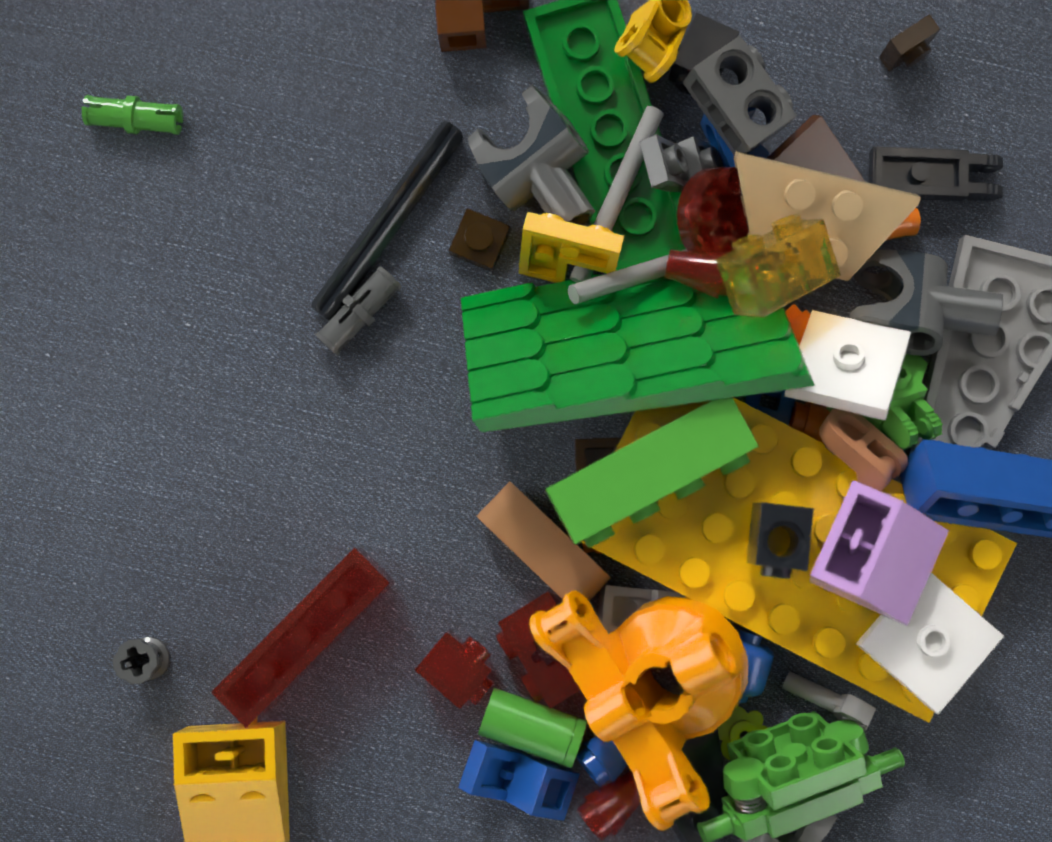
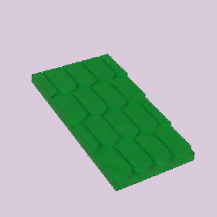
M751 253L713 260L578 304H573L568 295V287L576 283L572 280L535 287L534 283L531 282L461 297L467 370L469 371L470 401L472 403V421L481 432L815 386L769 269L764 261L754 259ZM595 274L592 275L591 278H595L601 275Z

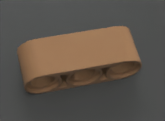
M510 481L476 515L562 599L565 594L576 590L590 601L611 579L596 562L577 544H574L551 519Z

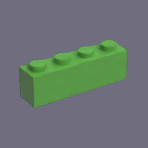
M733 397L712 400L546 488L545 491L572 542L577 544L584 540L587 547L590 548L615 534L611 527L614 523L629 516L634 524L658 512L660 508L656 501L674 492L679 500L703 488L705 484L701 477L719 468L724 476L748 464L750 460L746 453L759 446Z

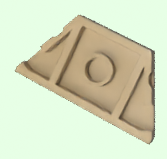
M738 151L734 155V163L738 171L744 215L748 224L751 253L754 259L849 281L911 214L921 200V197L916 194Z

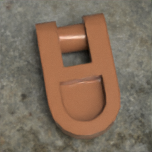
M832 409L819 427V435L827 450L838 456L857 473V481L861 484L881 491L890 483L892 478H896L907 468L908 458L904 451L860 414Z

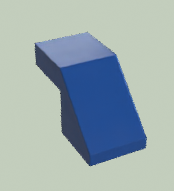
M475 740L458 788L470 795L506 801L531 816L564 821L580 774L574 770L510 747Z

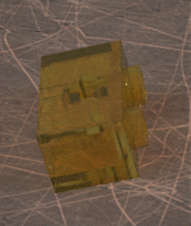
M800 214L780 218L771 224L772 231L762 236L761 234H754L741 238L732 243L733 251L715 259L734 315L765 317L841 276L824 219L802 220Z

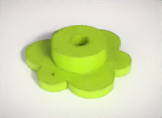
M738 706L731 717L718 727L719 739L722 740L720 745L721 753L725 758L730 760L727 743L741 739L740 733L742 731L749 733L754 730L767 729L766 726L762 725L764 718L759 711L751 710L747 713L744 708Z

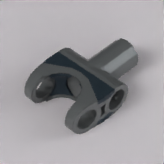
M530 85L522 92V96L528 105L526 110L529 115V129L526 137L520 144L510 149L498 148L493 140L483 130L478 128L468 136L470 149L482 174L499 199L510 210L516 211L532 197H535L545 213L558 215L567 222L584 225L591 219L595 210L568 169L585 157L589 150L568 118L536 86Z
M876 250L854 274V278L859 285L871 289L873 293L880 294L890 301L875 302V305L859 306L851 311L849 318L909 331L911 335L906 354L925 356L937 352L942 347L944 329L995 336L1000 325L1003 310V294L947 286L948 265L939 256L906 250ZM871 266H880L887 271L874 274L864 269Z

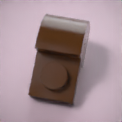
M435 0L437 35L441 52L487 48L484 13L529 9V0Z

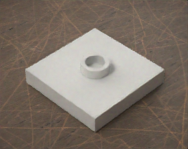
M812 310L800 343V349L815 386L785 390V396L886 421L909 345L911 332Z
M930 573L908 626L880 615L857 641L856 645L931 711L939 714L1004 636L934 574Z

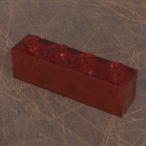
M354 548L211 693L245 728L258 722L396 581L363 548Z

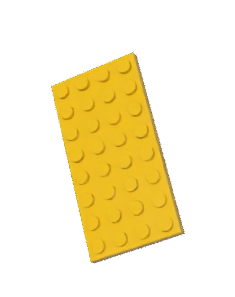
M733 397L759 446L746 453L750 462L724 476L719 468L704 475L701 478L705 486L678 500L674 492L659 499L656 502L660 510L633 524L629 516L614 523L611 527L615 534L591 547L689 599L718 610L724 617L930 723L935 712L931 711L856 645L857 641L881 614L810 583L811 572L853 480L857 481V473L838 456L829 452L825 445L818 440ZM710 401L635 411L614 452ZM893 479L880 491L906 503L902 484ZM764 502L814 508L808 571L792 569L791 579L760 575L761 565L746 563L753 503ZM934 521L949 532L931 573L982 616L1017 543L990 529ZM779 526L770 532L768 547L776 556L785 553L790 545V537L788 532Z

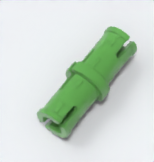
M86 95L83 99L84 104L90 105V107L82 106V119L87 126L98 125L124 128L126 133L138 134L140 130L179 135L182 130L181 125H176V122L183 123V109L180 104L142 102L140 97L130 95L125 100L94 97L93 95Z

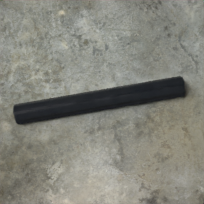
M447 121L441 122L315 297L311 306L318 314L331 320L344 306L342 300L347 295L351 296L462 142V132L452 123Z

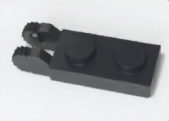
M877 146L873 147L869 152V183L916 194L921 197V200L964 201L966 199L969 201H995L1003 197V186L969 182V172L992 173L1002 170L1003 157L972 154L969 153V150Z

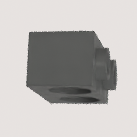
M738 36L693 67L683 81L687 90L733 155H735L736 151L749 154L783 130L797 116L793 110L792 99L782 86L774 84L765 71V63L761 54L752 45H747L741 36ZM726 68L733 71L738 78V85L726 83L721 78L719 69ZM748 108L759 109L766 118V125L754 123L748 115Z

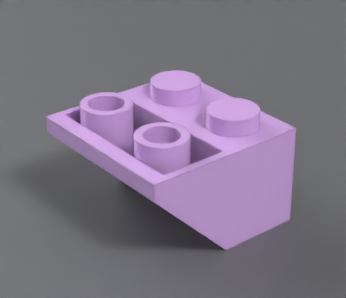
M853 480L811 572L810 583L908 626L949 531L904 501Z

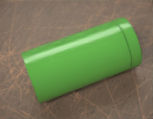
M494 687L478 735L571 768L577 756L587 720Z

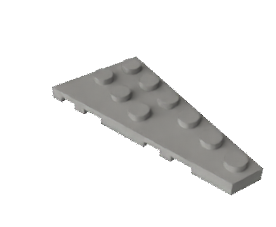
M964 235L959 239L949 286L1003 294V310L1000 325L995 336L944 329L943 345L937 352L932 354L925 384L928 390L924 400L934 409V413L938 414L943 424L942 435L937 436L933 440L992 450L997 447L1005 434L1003 431L1014 413L1019 411L1052 358V256ZM918 437L919 443L913 445V447L910 448L909 455L920 444L923 438Z

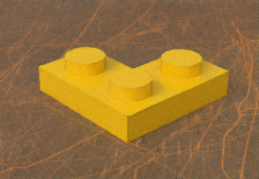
M527 212L522 230L518 273L557 283L565 281L569 264L603 273L616 271L624 236L615 234L603 226L591 225L587 227L567 222L555 214L544 213L539 215Z

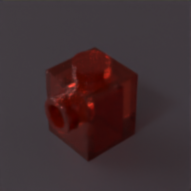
M450 629L415 669L419 675L459 709L467 700L476 705L494 684L487 677L494 668L487 661L492 654L472 636L469 635L463 641Z

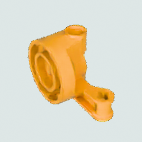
M576 590L565 594L563 602L547 612L541 610L534 613L530 618V628L536 642L545 652L551 654L569 670L587 699L585 716L594 734L604 742L613 741L633 772L642 809L649 822L656 829L665 831L673 826L675 819L691 811L699 814L708 809L709 795L706 786L685 756L682 747L688 739L712 733L730 718L738 707L748 684V655L738 631L718 610L693 599L666 596L643 604L610 634L604 628L587 598ZM671 662L673 673L685 691L681 695L667 692L653 678L650 667L664 668Z

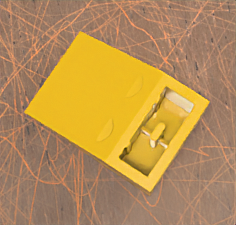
M286 721L188 726L173 733L174 787L184 842H290Z

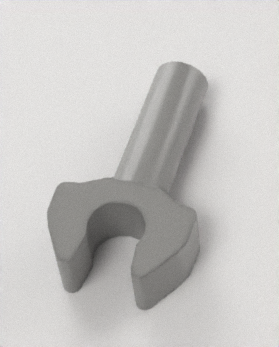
M789 671L782 689L832 712L837 720L855 721L864 731L867 730L876 710L875 707L851 694L840 695Z

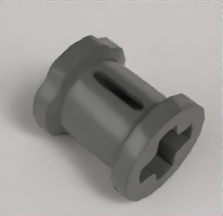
M155 637L128 640L119 646L117 653L113 657V669L117 677L127 681L129 684H141L147 680H154L162 676L170 664V651L167 645ZM147 653L149 663L137 667L135 658Z

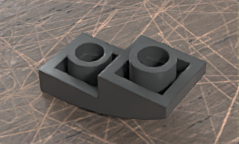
M657 134L639 142L651 187L677 193H711L724 189L720 173L724 171L723 162L718 150L714 146L695 137L676 144Z

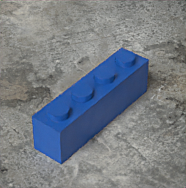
M925 439L907 457V468L900 474L906 503L931 520L1052 538V460L1030 457L1025 454L1005 453L987 450L982 447L974 448L944 443L939 440Z

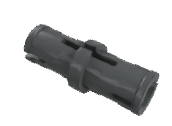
M379 266L377 271L352 297L347 295L342 300L344 306L315 336L338 356L341 353L340 351L365 324L370 327L376 321L373 316L397 290L402 288L401 284L383 267Z

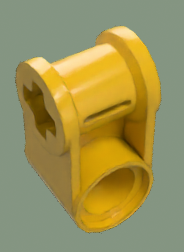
M688 0L647 1L632 13L624 33L615 45V53L620 57L627 56L644 71L643 76L649 83H653L661 78L672 66L678 55L679 45L692 18L691 6Z

